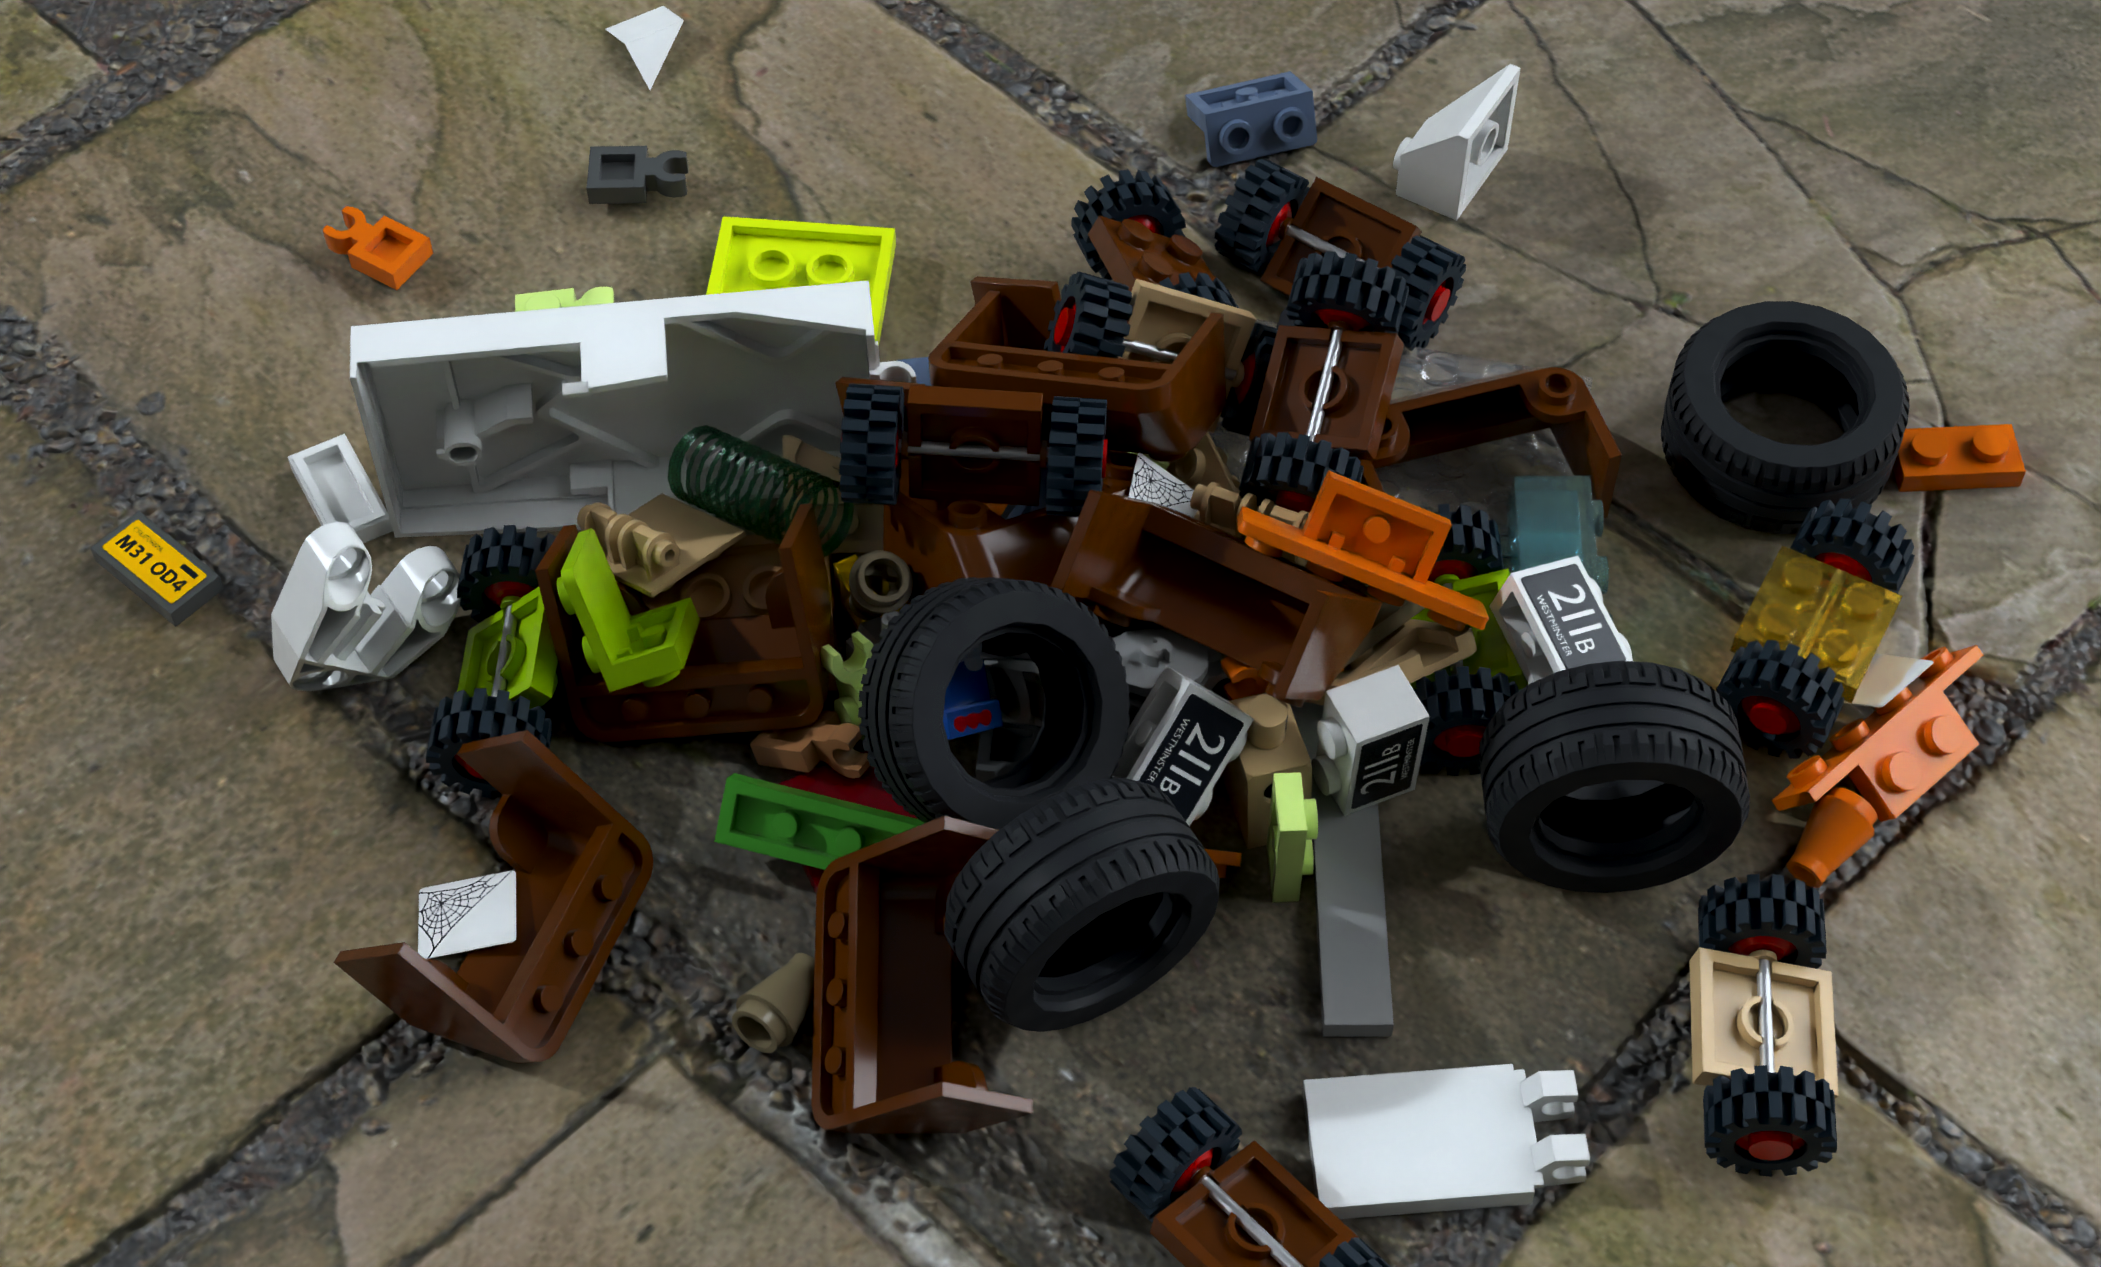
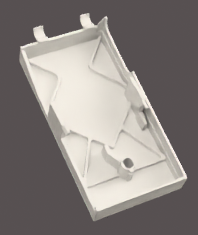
M869 280L351 326L350 381L395 538L484 534V529L494 527L499 533H503L504 525H515L517 533L526 532L527 526L537 528V532L561 531L563 526L576 525L577 530H581L577 523V516L585 505L601 502L617 512V515H628L661 493L713 517L723 506L732 501L784 498L783 435H792L811 446L841 458V426L844 416L835 384L836 381L842 377L916 383L915 372L909 364L901 361L880 362L878 341H875Z

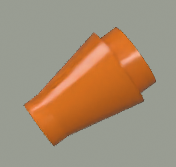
M1841 787L1832 788L1828 795H1823L1815 802L1796 850L1787 862L1788 871L1796 879L1805 882V885L1820 888L1829 875L1874 836L1873 824L1877 820L1875 809L1863 797L1851 790Z

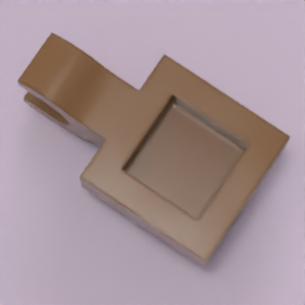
M822 710L814 722L804 727L763 730L750 744L758 765L809 773L820 761H824L840 775L852 779L861 777L870 767L867 759L868 753H860L853 749L854 745L863 736L859 726L851 723L841 724L837 711Z

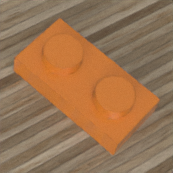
M2012 424L1905 429L1895 463L1892 467L1899 492L2020 487L2026 473Z

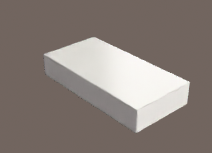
M345 434L288 456L291 469L321 526L332 522H345L352 526L362 543L393 531L388 512Z

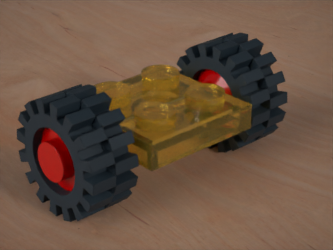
M1840 498L1836 507L1831 500L1823 501L1819 508L1814 506L1809 511L1791 547L1781 546L1734 637L1730 651L1735 653L1716 689V692L1731 706L1737 719L1740 737L1746 735L1750 738L1747 746L1758 750L1760 744L1768 747V755L1780 757L1783 750L1786 751L1790 759H1799L1803 752L1809 757L1817 752L1818 747L1822 748L1844 701L1852 704L1898 610L1903 597L1898 592L1915 555L1911 554L1914 549L1912 539H1903L1907 532L1901 524L1893 527L1889 526L1888 524L1892 516L1882 510L1877 517L1869 513L1872 505L1862 501L1858 509L1852 508L1851 499Z

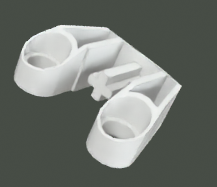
M332 522L314 530L303 542L271 614L273 658L290 687L298 691H319L393 679L444 637L460 607L461 598H457L460 575L445 552L437 546H426L407 554L385 581L378 585L370 595L367 589L372 574L371 556L352 526L345 522Z

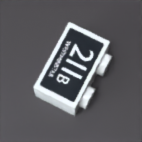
M1578 555L1510 573L1490 604V608L1528 684L1558 671L1586 664L1633 661L1627 639L1617 631L1603 604L1600 587L1594 579L1589 577Z
M1166 665L1129 726L1127 739L1123 744L1122 757L1118 761L1117 769L1110 777L1111 779L1127 778L1159 788L1169 797L1190 827L1191 823L1200 818L1207 810L1212 799V789L1226 765L1235 760L1243 750L1247 740V730L1254 719L1226 699Z
M1399 665L1326 691L1322 720L1317 723L1319 739L1316 757L1311 761L1312 772L1320 791L1326 796L1332 794L1344 816L1415 790L1430 716Z

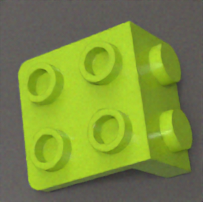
M590 528L579 532L561 569V577L557 578V590L565 611L569 615H577L585 636L582 637V648L590 669L593 673H602L609 692L643 682L645 687H654L674 679L685 667L700 621L691 597L631 616L595 531Z

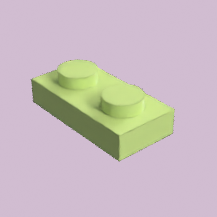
M1301 772L1274 773L1267 836L1272 902L1299 901L1302 875H1313L1314 855L1312 839H1317L1318 837L1317 804L1315 798L1304 799Z

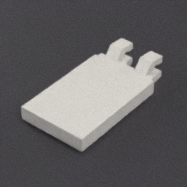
M1513 1064L1303 1080V1100L1316 1198L1339 1219L1528 1205L1533 1203L1534 1188L1585 1182L1587 1176L1585 1166H1589L1590 1163L1586 1134L1549 1135L1537 1142L1534 1122L1574 1118L1575 1109L1573 1102H1577L1578 1099L1574 1070L1538 1071L1526 1078L1524 1069L1514 1070Z

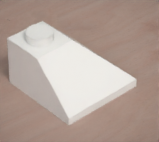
M1509 64L1429 117L1413 139L1406 137L1401 142L1393 161V168L1398 170L1397 196L1457 221L1508 150L1520 67Z

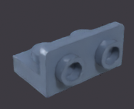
M1291 71L1185 95L1187 116L1204 132L1207 160L1213 167L1311 146L1317 142L1313 91Z

